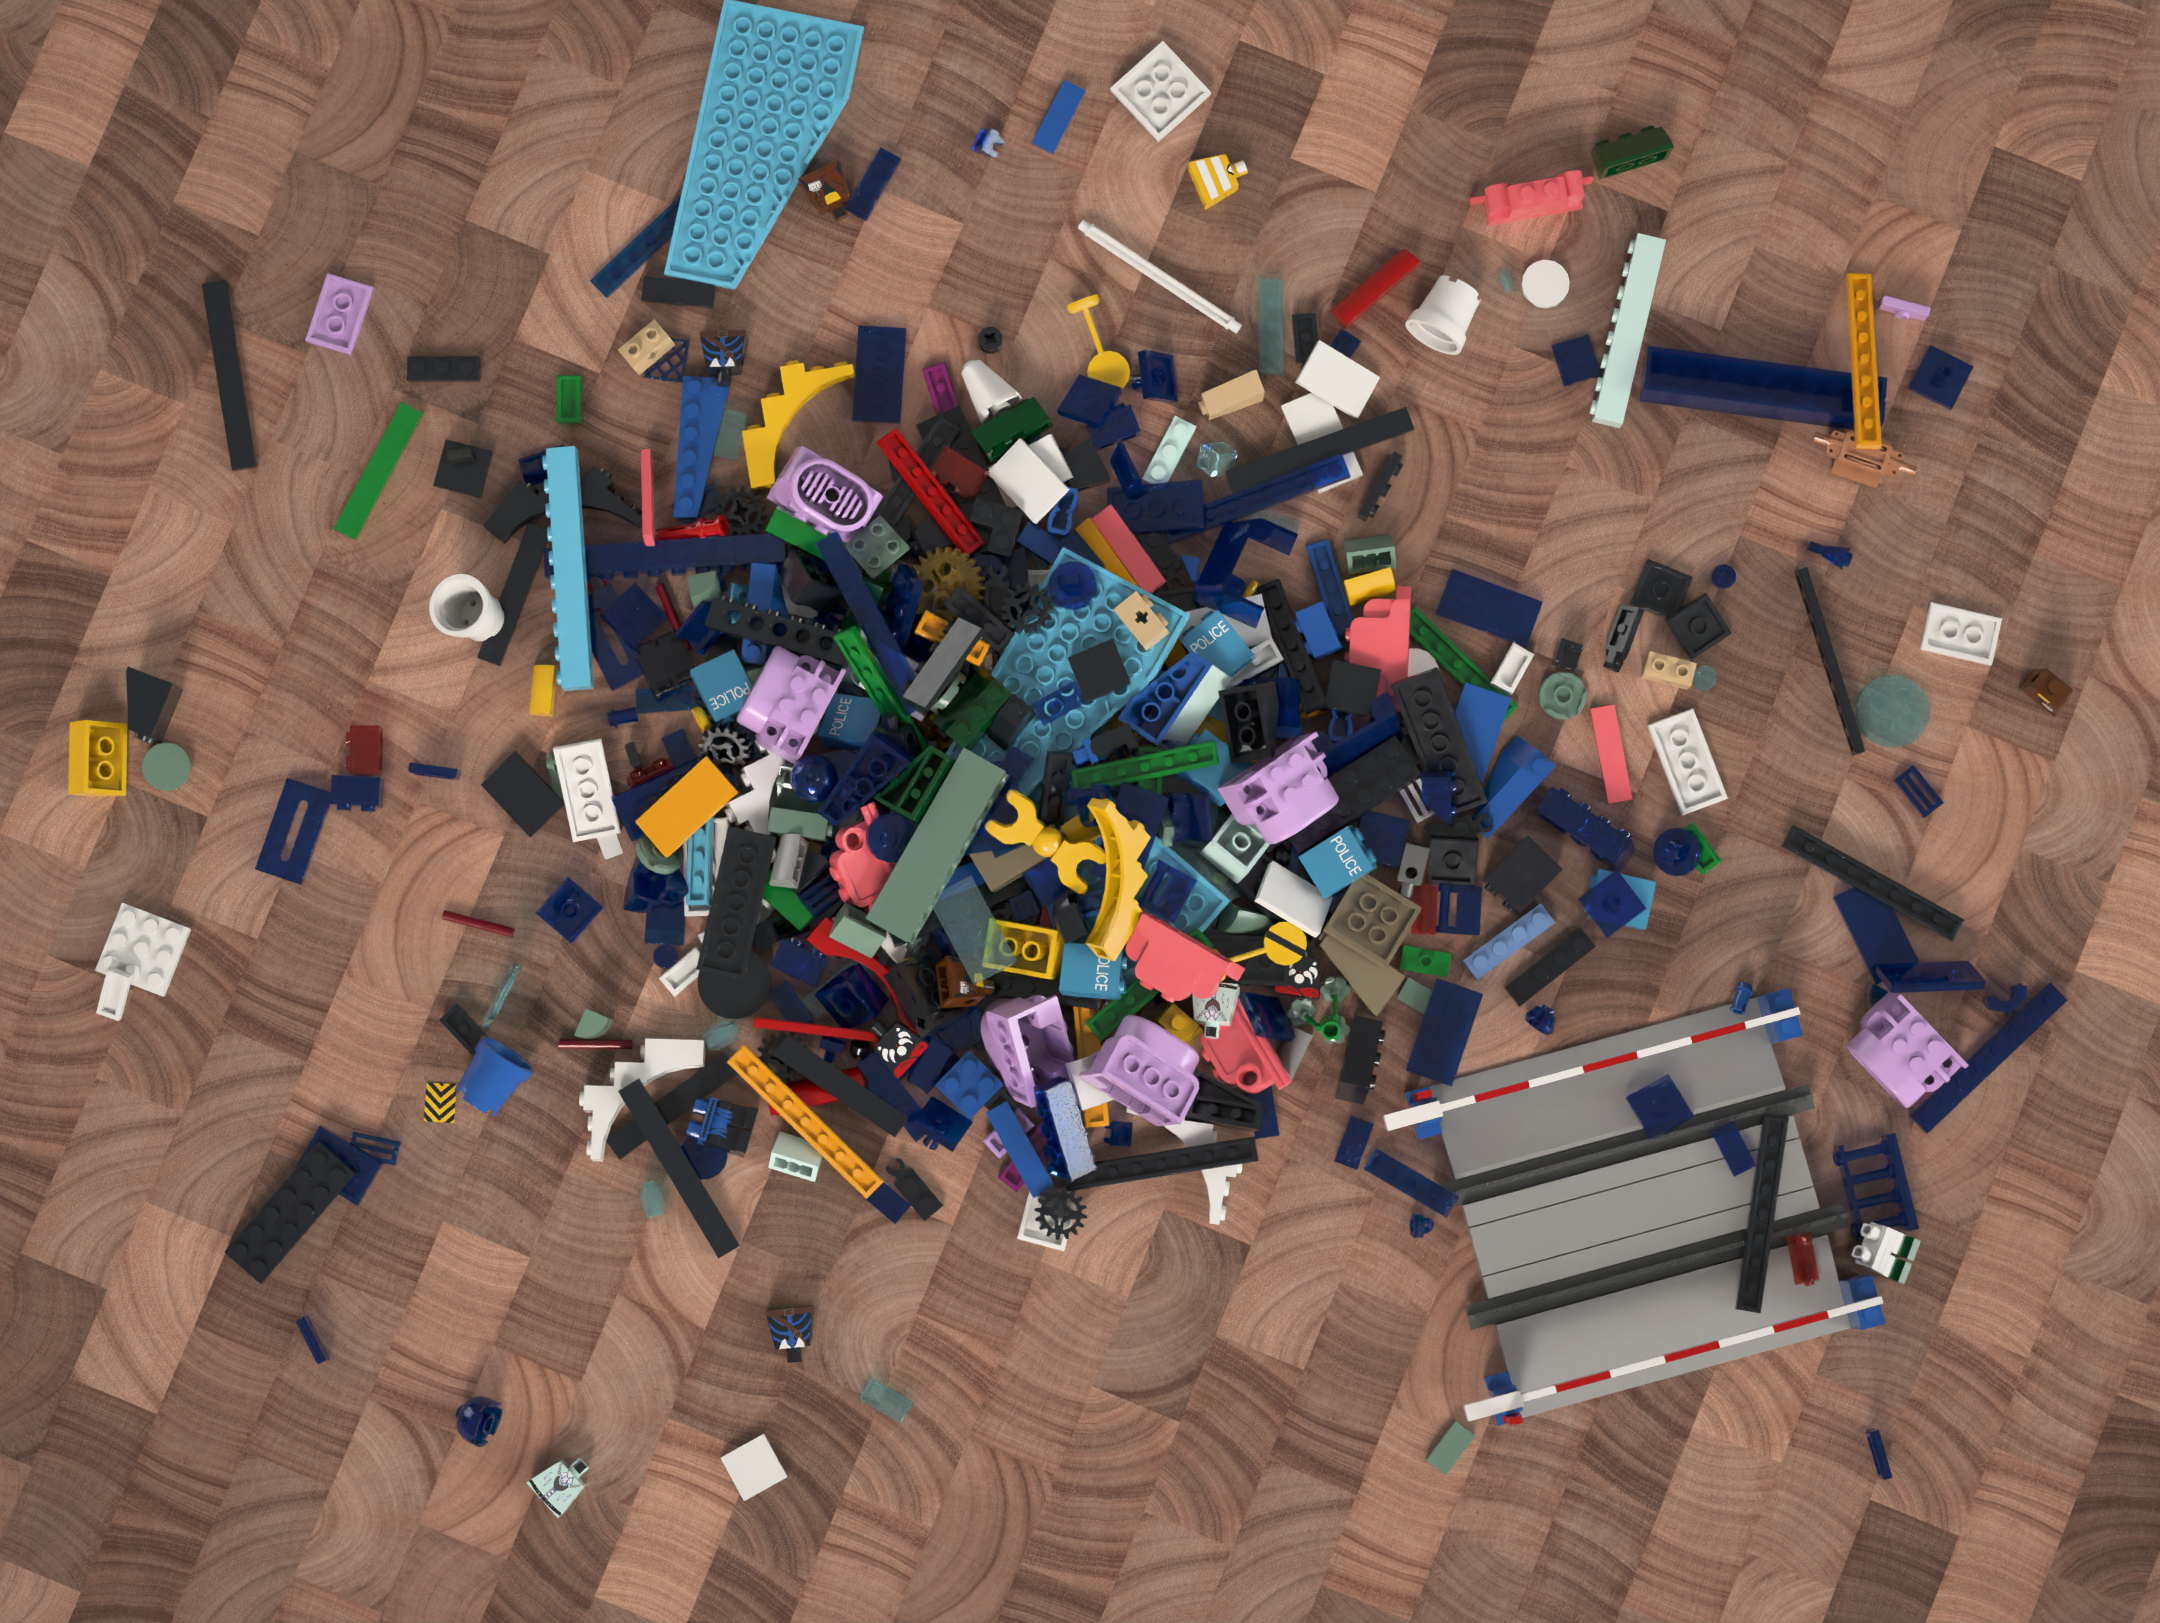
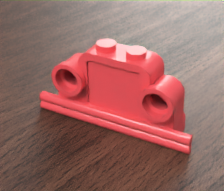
M1574 170L1558 174L1554 178L1512 186L1510 183L1495 184L1484 189L1485 195L1470 197L1469 205L1484 203L1488 226L1580 210L1583 208L1582 200L1585 196L1583 185L1592 184L1593 177H1582L1581 171Z
M1397 586L1396 599L1369 600L1363 609L1364 617L1354 619L1351 626L1346 627L1345 640L1350 642V652L1345 651V662L1381 669L1376 698L1393 697L1392 712L1401 711L1391 683L1408 677L1411 587Z
M873 801L860 807L863 817L837 832L835 841L839 850L830 856L831 867L829 868L831 876L840 886L839 895L842 901L853 906L864 907V911L867 914L898 863L896 853Z
M1140 907L1144 913L1126 945V953L1130 959L1138 961L1135 967V975L1141 980L1140 984L1149 990L1157 989L1162 992L1161 997L1174 1003L1175 1000L1181 1001L1188 998L1191 993L1200 999L1214 996L1225 974L1239 981L1245 970L1244 967Z
M1239 994L1231 1026H1220L1218 1039L1205 1038L1203 1033L1200 1039L1203 1049L1200 1051L1207 1062L1211 1061L1215 1068L1212 1072L1219 1082L1224 1080L1229 1086H1239L1249 1094H1257L1274 1083L1280 1090L1292 1082L1289 1078L1290 1075L1245 999Z

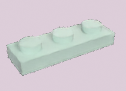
M1175 416L1142 481L1164 491L1197 426Z

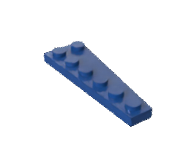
M683 376L674 518L697 520L699 518L706 482L711 469L712 457L715 452L721 420L730 386H717V378Z

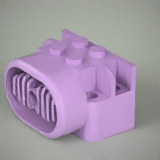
M800 446L793 451L766 498L792 513L790 516L808 523L818 532L826 536L829 535L846 544L866 527L883 496L869 487L860 477L839 464L822 458L813 451ZM829 488L833 489L836 493L834 502L828 501L825 496Z
M776 646L737 716V722L756 732V740L760 746L795 764L803 754L846 670L842 668L839 672L826 665L823 660L818 661L807 655L799 657L780 646Z
M1317 732L1288 739L1275 748L1274 757L1259 759L1217 788L1238 823L1242 825L1255 824L1267 844H1275L1293 836L1332 809L1339 801L1336 791L1326 777L1327 768L1323 762L1326 755L1324 752H1317L1311 742L1319 736Z
M1892 990L1862 1017L1860 1022L1862 1030L1847 1044L1848 1050L1856 1060L1905 1108L1911 1107L1925 1092H1933L1944 1082L1947 1083L1960 1067L1966 1069L1969 1066L1900 993Z
M1033 995L1027 999L1021 997H1000L987 1007L981 1020V1035L992 1070L1002 1077L1005 1089L1013 1100L1031 1108L1073 1089L1065 1064L1074 1061V1049L1069 1042L1067 1035L1068 1026L1063 1019L1056 995L1047 999L1042 995Z
M1128 1015L1123 1018L1114 1037L1107 1039L1100 1051L1093 1054L1094 1063L1090 1070L1080 1072L1079 1074L1080 1078L1155 1126L1176 1125L1182 1123L1199 1090V1082L1193 1075L1199 1062V1055L1187 1043L1154 1022L1139 1016Z

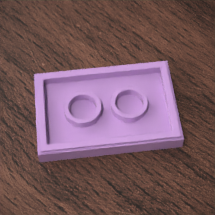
M327 273L305 341L352 356L374 288Z

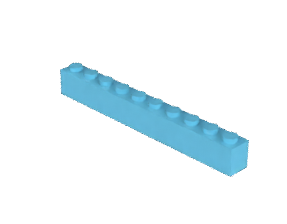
M575 446L546 448V455L543 456L542 460L543 468L547 470L548 479H544L545 493L549 494V503H546V515L551 520V527H547L548 541H552L553 550L549 551V563L554 566V575H550L551 588L555 589L556 599H552L553 613H557V623L553 624L554 636L558 637L559 646L555 647L556 661H560V671H557V683L561 685L564 691L594 689L579 453Z

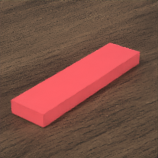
M642 449V535L646 546H655L653 458L650 449Z
M1111 504L1092 518L1095 525L1141 589L1152 593L1167 582Z
M1615 705L1590 709L1607 804L1632 800Z

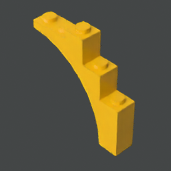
M789 361L785 363V366L780 367L784 395L780 396V393H770L766 395V398L761 399L765 427L761 428V425L748 426L747 430L742 431L750 484L754 491L770 489L776 482L778 449L783 434L794 415L820 391L836 383L854 379L853 364L848 365V362L835 363L834 367L824 369V366H816L810 368L808 372H806L804 363H799V361Z
M1092 798L1087 806L1094 815L1102 833L1106 852V882L1098 917L1085 943L1097 957L1115 961L1144 913L1134 897L1148 875L1143 871L1142 865L1137 859L1151 837L1144 830L1145 827L1142 823L1136 820L1128 821L1116 810V805L1112 801Z

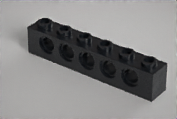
M721 596L720 599L713 597L705 623L708 629L773 648L780 646L791 653L811 656L818 661L823 660L825 663L847 669L849 662L833 638L836 633L828 631L826 625L814 622L813 626L804 624V619L790 616V619L780 617L781 613L775 610L767 609V612L757 610L758 606L744 602L742 606L735 604L734 599L726 596ZM740 612V620L736 623H730V614ZM758 618L763 619V627L759 630H754L752 628L753 621ZM780 625H785L787 627L786 634L781 637L776 636V628ZM802 632L810 633V639L806 643H799L798 637ZM827 638L833 639V646L829 650L821 648L823 640Z

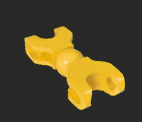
M1009 789L1007 800L1017 809V820L1012 824L1005 825L991 819L985 824V829L1004 844H1015L1018 842H1023L1028 846L1032 844L1034 851L1038 855L1051 857L1050 860L1057 865L1059 878L1064 885L1079 894H1085L1088 890V884L1077 874V865L1085 859L1105 864V850L1089 839L1070 841L1065 837L1063 839L1057 829L1051 826H1044V823L1038 819L1036 807L1031 799L1015 789Z

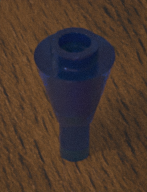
M1810 541L1807 549L1822 555L1823 558L1841 570L1844 566L1849 567L1853 557L1849 547L1824 546Z

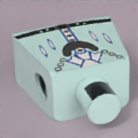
M1220 983L1217 993L1210 998L1200 999L1192 994L1194 1020L1197 1024H1205V1038L1218 1039L1220 1026H1231L1240 994L1238 984Z
M578 1458L570 1466L564 1460H561L529 1480L527 1484L554 1515L559 1518L586 1486L579 1477L589 1467L581 1458Z

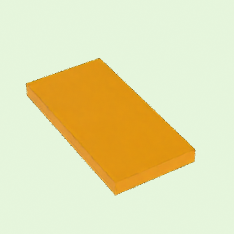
M706 756L635 822L659 851L668 858L739 792L710 758Z

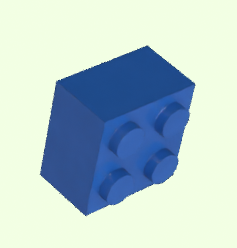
M1321 601L1295 613L1298 619H1295L1294 622L1298 632L1306 637L1307 641L1303 642L1309 656L1311 655V657L1322 660L1346 650L1327 604Z
M969 1050L935 1086L971 1120L1004 1087V1084Z

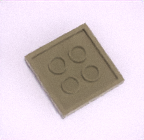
M1366 874L1351 883L1323 931L1383 969H1386L1422 908Z

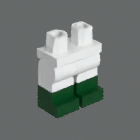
M1870 1222V1224L1864 1223L1860 1231L1861 1235L1865 1237L1862 1245L1855 1246L1851 1254L1856 1259L1855 1263L1888 1280L1904 1285L1912 1264L1898 1259L1891 1254L1914 1261L1921 1241L1874 1222Z

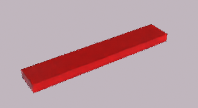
M897 428L876 442L964 557H967L985 543Z
M755 1017L753 1020L754 1028L875 1042L878 1039L871 1031L759 1017Z

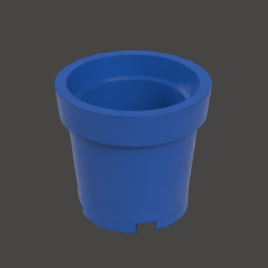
M481 1036L475 1047L476 1053L456 1086L455 1091L458 1094L461 1090L465 1094L463 1099L473 1107L484 1113L491 1110V1115L496 1116L500 1108L521 1082H526L535 1070L529 1062L506 1045L493 1038Z

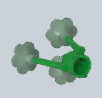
M1328 976L1325 978L1324 983L1320 985V992L1324 994V998L1327 1001H1332V1016L1328 1015L1322 1018L1320 1023H1317L1312 1018L1316 1013V1008L1307 997L1301 1000L1294 999L1286 1015L1291 1019V1023L1294 1026L1310 1023L1315 1031H1320L1326 1043L1332 1044L1336 1042L1341 1044L1345 1041V1036L1349 1034L1350 1026L1345 1023L1343 1016L1338 1015V1001L1345 999L1346 994L1351 990L1350 985L1346 983V979L1342 976L1336 978Z

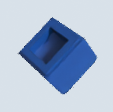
M1181 555L1182 564L1191 584L1197 583L1199 557Z

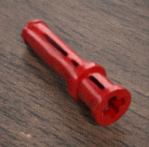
M718 515L717 518L713 519L700 518L697 522L659 528L656 530V539L659 544L695 537L708 539L714 535L727 536L729 525L724 515Z

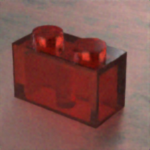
M945 446L931 471L936 473L935 478L945 485L948 482L955 485L954 491L965 498L968 495L975 497L990 472L948 446Z
M379 725L350 726V732H346V745L350 746V756H346L345 760L346 770H349V774L352 776H382L383 728Z

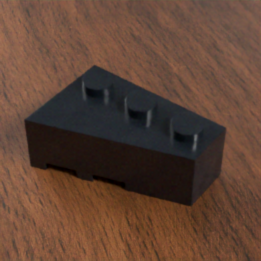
M1354 1015L1335 1099L1364 1105L1369 1089L1374 1090L1377 1075H1373L1374 1066H1379L1381 1053L1377 1052L1378 1044L1383 1045L1386 1032L1381 1030L1383 1021Z
M1195 1069L1194 1076L1199 1082V1090L1186 1114L1190 1121L1262 1134L1266 1109L1261 1104Z

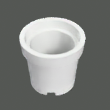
M1443 275L1438 278L1419 309L1412 312L1405 326L1417 340L1426 346L1445 354L1457 355L1464 346L1466 331L1481 298L1477 299L1478 292L1467 283L1459 279L1456 282L1449 281L1450 276Z
M467 574L452 575L444 579L435 588L431 596L429 605L431 619L434 625L447 635L459 638L467 637L474 641H485L487 638L495 636L503 626L504 611L501 608L500 602L490 595L488 589L473 576Z

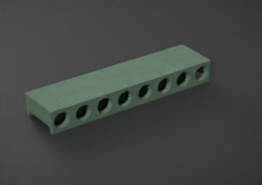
M963 748L865 919L907 943H914L1006 783L1009 775L1005 770Z

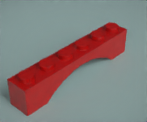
M824 916L805 938L824 955L850 958L874 971L890 992L897 1018L918 1034L884 977L892 967L888 964L883 967L878 963L877 960L880 957L877 954L870 958L830 938L829 934L835 918L831 916L828 919Z

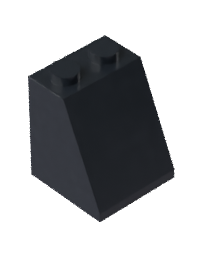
M127 667L128 729L135 732L134 737L152 745L154 741L162 743L183 689L165 680Z
M1527 835L1483 880L1486 884L1484 888L1493 897L1498 895L1504 901L1502 906L1508 912L1520 914L1563 868Z

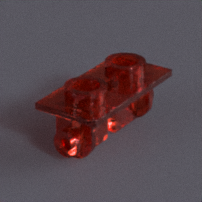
M670 758L657 759L651 764L652 766L644 770L642 768L636 769L629 774L626 780L628 786L633 784L630 789L634 796L637 794L641 796L655 789L651 782L656 779L658 786L675 780L674 777L678 776L674 767L669 768L673 766Z
M1430 885L1414 887L1412 902L1422 909L1411 926V934L1436 935L1438 887H1431Z
M1811 1232L1786 1237L1795 1285L1802 1283L1805 1286L1814 1285V1281L1819 1280Z

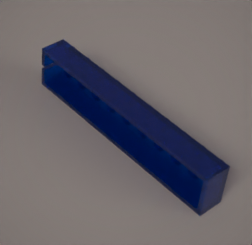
M1648 346L1645 352L1640 402L1855 430L1852 375L1849 372ZM1878 376L1880 425L1882 427L1885 419L1886 401L1884 400L1887 392V377Z

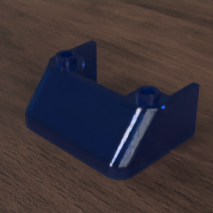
M1263 518L1225 524L1193 591L1194 599L1201 605L1215 611L1219 610L1220 613L1256 629L1265 607L1243 598L1246 590L1245 582L1240 577L1233 575L1232 572L1248 538L1289 556L1298 534Z

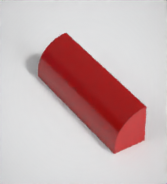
M1403 248L1330 310L1331 314L1347 329L1418 268L1420 261Z
M861 1065L840 1070L866 1088ZM808 1078L786 1083L809 1108L839 1101V1099ZM768 1103L770 1115H771V1116L780 1115V1114Z

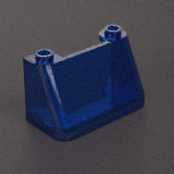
M1388 691L1373 700L1371 704L1373 716L1369 719L1370 724L1334 744L1326 733L1317 732L1319 736L1311 742L1317 752H1324L1326 755L1323 762L1327 768V778H1330L1393 736H1396L1401 743L1404 732L1395 704Z

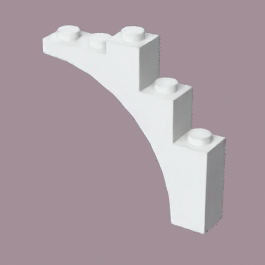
M819 724L817 725L813 734L818 732ZM755 740L757 749L761 754L764 753L766 757L741 769L740 779L745 788L749 787L751 791L728 802L725 813L731 823L735 822L736 826L745 822L747 825L744 827L745 830L771 835L768 832L769 801L780 766L786 760L763 748ZM774 848V850H773V855H772L771 863L775 861V857H776L775 848Z
M645 1038V1045H641L640 1058L644 1059V1063L615 1062V1068L610 1069V1083H614V1086L584 1085V1092L580 1091L579 1104L583 1106L585 1112L593 1113V1116L588 1117V1131H592L591 1141H587V1155H591L590 1159L592 1161L603 1162L606 1140L612 1124L625 1105L618 1090L638 1078L646 1086L648 1083L668 1073L690 1068H704L706 1056V1042L704 1040Z
M1127 1108L1126 1113L1138 1115L1137 1113ZM1184 1118L1181 1124L1164 1126L1175 1134L1186 1147L1216 1142L1217 1130H1213V1124L1185 1121ZM1242 1164L1201 1170L1208 1190L1210 1224L1219 1225L1220 1220H1225L1226 1206H1223L1222 1202L1223 1196H1228L1230 1182L1225 1181L1226 1176L1236 1178V1173H1241Z

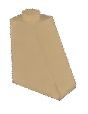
M1253 370L1201 393V401L1198 404L1202 415L1207 414L1208 420L1262 402L1265 391L1257 370Z

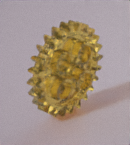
M937 547L936 555L932 551H927L928 559L920 556L919 559L922 564H913L917 572L916 574L909 573L914 582L907 583V586L913 587L914 591L909 592L908 596H915V600L911 602V605H919L916 613L922 614L927 610L948 622L951 620L955 623L958 616L948 608L944 610L941 604L942 600L945 597L948 598L962 581H965L967 584L966 590L973 597L983 600L984 597L979 594V591L985 590L986 587L980 586L979 582L983 581L985 577L977 575L982 568L973 567L977 560H968L969 553L964 552L961 555V549L955 548L952 553L951 547H945L943 552L942 548ZM949 563L951 565V572L946 576L943 568L945 564ZM933 570L936 571V574L939 578L934 576V574L932 573ZM931 579L934 583V588L928 592L926 584ZM943 582H949V584L947 585V588H948L950 591H945V590H944L946 586H945V584H944Z

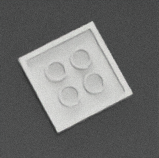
M1164 41L1110 88V91L1158 142L1211 96L1209 89Z
M122 903L95 971L106 975L107 969L113 967L133 974L131 985L165 997L191 928Z

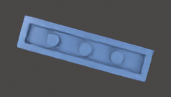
M1540 903L1465 958L1463 963L1474 978L1478 980L1552 926L1555 921Z

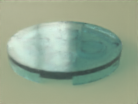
M1887 675L1875 679L1863 689L1857 700L1856 719L1862 733L1870 741L1882 747L1898 748L1912 743L1923 733L1929 721L1930 708L1924 691L1914 682L1903 676Z
M515 961L511 964L481 1021L480 1027L486 1030L490 1029L493 1020L496 1019L522 968L521 964Z

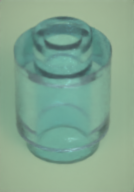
M726 1018L707 1028V1032L703 1033L702 1036L710 1051L715 1049L718 1051L737 1041L736 1035L740 1034V1031L734 1020L729 1022Z
M656 1181L642 1183V1188L638 1189L642 1212H645L646 1218L665 1214L666 1202L662 1184L657 1185Z

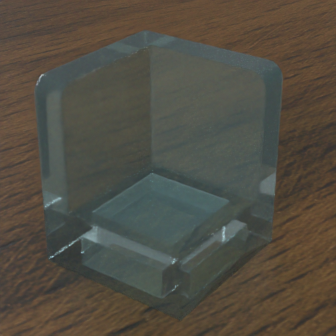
M1222 441L1201 444L1196 466L1211 477L1226 475V470L1234 468L1238 452Z

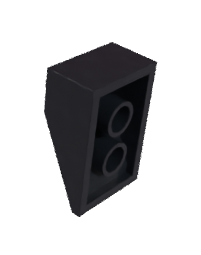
M1275 681L1218 691L1231 763L1274 757L1279 710Z

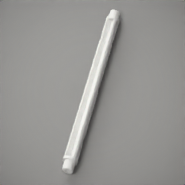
M1082 220L1079 224L1078 229L1084 232L1086 237L1091 238L1225 327V329H1230L1237 334L1242 327V324L1237 322L1234 317L1201 297L1096 227L1093 223L1089 224Z

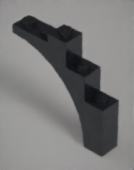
M593 466L580 481L582 509L608 512L627 520L640 529L642 527V511L634 504L631 507L623 502L625 497L615 489L610 492L615 485L611 480L612 475L603 467L598 470ZM519 481L483 526L505 544L517 531L528 523L546 515V503H549V494H546L545 489H543L537 495L539 490L529 482L524 485Z

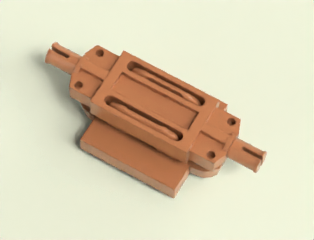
M1848 426L1845 427L1843 433L1834 430L1830 436L1815 432L1812 440L1813 442L1826 445V455L1834 459L1830 473L1873 488L1878 486L1881 476L1895 478L1900 471L1914 476L1917 466L1904 462V454L1894 451L1891 441L1881 438L1882 446L1880 449L1856 448L1855 429Z

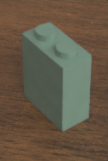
M771 807L768 832L779 837L784 834H798L805 840L832 844L839 830V825L835 824L836 820L829 815Z

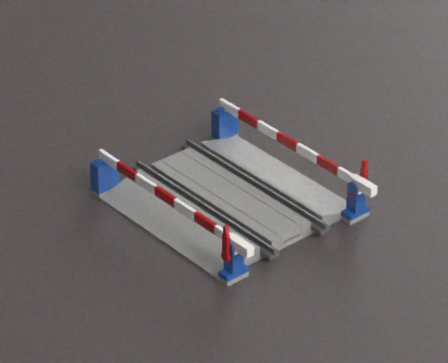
M1790 988L1749 999L1744 1015L1735 1014L1733 1011H1730L1732 1006L1730 1004L1404 1093L1408 1109L1383 1116L1387 1131L1413 1124L1417 1140L1441 1134L1454 1181L1431 1187L1437 1211L1461 1205L1487 1299L1464 1306L1470 1330L1494 1324L1506 1371L1483 1377L1489 1398L1463 1405L1467 1421L1494 1415L1497 1426L1507 1423L1517 1425L1523 1422L1522 1418L1790 1344L1849 1328L1864 1330L1886 1324L1880 1305L1883 1304V1300L1877 1294L1872 1275L1858 1274L1838 1280L1829 1238L1825 1233L1849 1227L1848 1215L1845 1213L1842 1203L1819 1209L1815 1189L1811 1187L1813 1182L1800 1138H1798L1799 1134L1794 1116H1790L1815 1108L1813 1103L1814 1097L1810 1092L1809 1085L1786 1090L1771 1045L1803 1036L1798 1015H1800L1799 1007L1795 1008ZM1763 1114L1789 1118L1761 1313L1737 1310L1735 1305Z

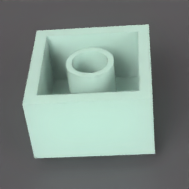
M1231 813L1201 850L1200 854L1238 884L1249 873L1270 844L1265 842L1254 824L1242 825L1238 823Z

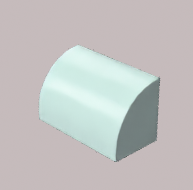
M779 1131L771 1152L768 1168L815 1182L823 1156L806 1139Z

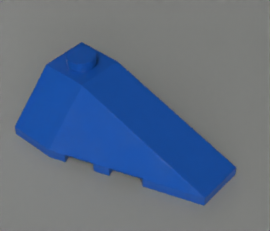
M752 562L747 603L758 606L757 610L767 612V609L778 611L781 613L780 617L789 619L777 565ZM755 619L752 623V628L754 630L761 629L764 624L763 619ZM785 625L778 626L775 630V635L778 637L785 635L787 627ZM743 639L741 662L765 664L774 648Z
M1191 651L1139 693L1130 698L1117 719L1124 725L1129 723L1133 732L1152 745L1158 746L1212 664Z
M1519 736L1500 754L1485 789L1488 803L1477 806L1472 820L1475 821L1482 814L1489 815L1490 818L1483 819L1481 825L1483 828L1492 827L1493 830L1488 833H1483L1479 830L1487 839L1493 835L1556 766L1538 749Z

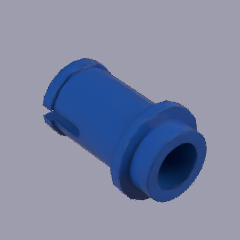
M1739 982L1735 986L1734 990L1736 993L1730 1011L1739 1015L1746 1013L1749 998L1754 993L1752 985Z

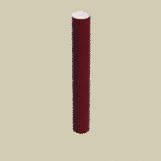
M664 583L658 584L655 588L676 638L680 637L688 652L692 648Z
M444 910L442 920L511 938L514 936L515 928Z
M559 1039V1049H632L633 1041L625 1039Z

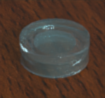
M1507 269L1499 271L1498 277L1504 292L1509 294L1515 291Z
M1709 666L1697 668L1692 681L1693 685L1701 691L1710 690L1717 682L1715 670Z

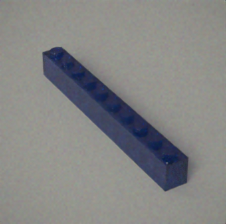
M772 534L655 541V546H646L644 542L585 545L587 582L590 581L591 577H599V580L607 581L614 580V576H623L624 579H636L639 574H647V577L655 578L662 577V573H671L672 576H684L686 571H695V574L710 572L711 569H719L720 573L734 572V568H743L744 571L749 572L751 571L752 562L776 564L777 569H779L787 558V542ZM552 547L543 548L544 574L548 580H550V575H554V566L549 563V551H553Z

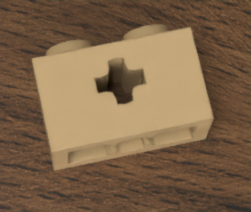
M654 319L620 347L618 351L636 373L640 375L676 344Z
M1135 591L1113 610L1143 648L1148 651L1169 634L1166 628L1169 623L1160 612L1155 615L1151 610V607L1154 605L1145 594L1140 596ZM1142 615L1147 619L1145 624L1139 619Z
M1649 651L1646 654L1640 678L1688 690L1692 685L1697 663Z

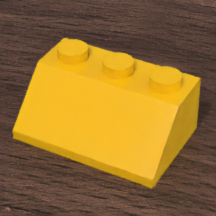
M92 720L70 722L68 795L126 796L128 724Z

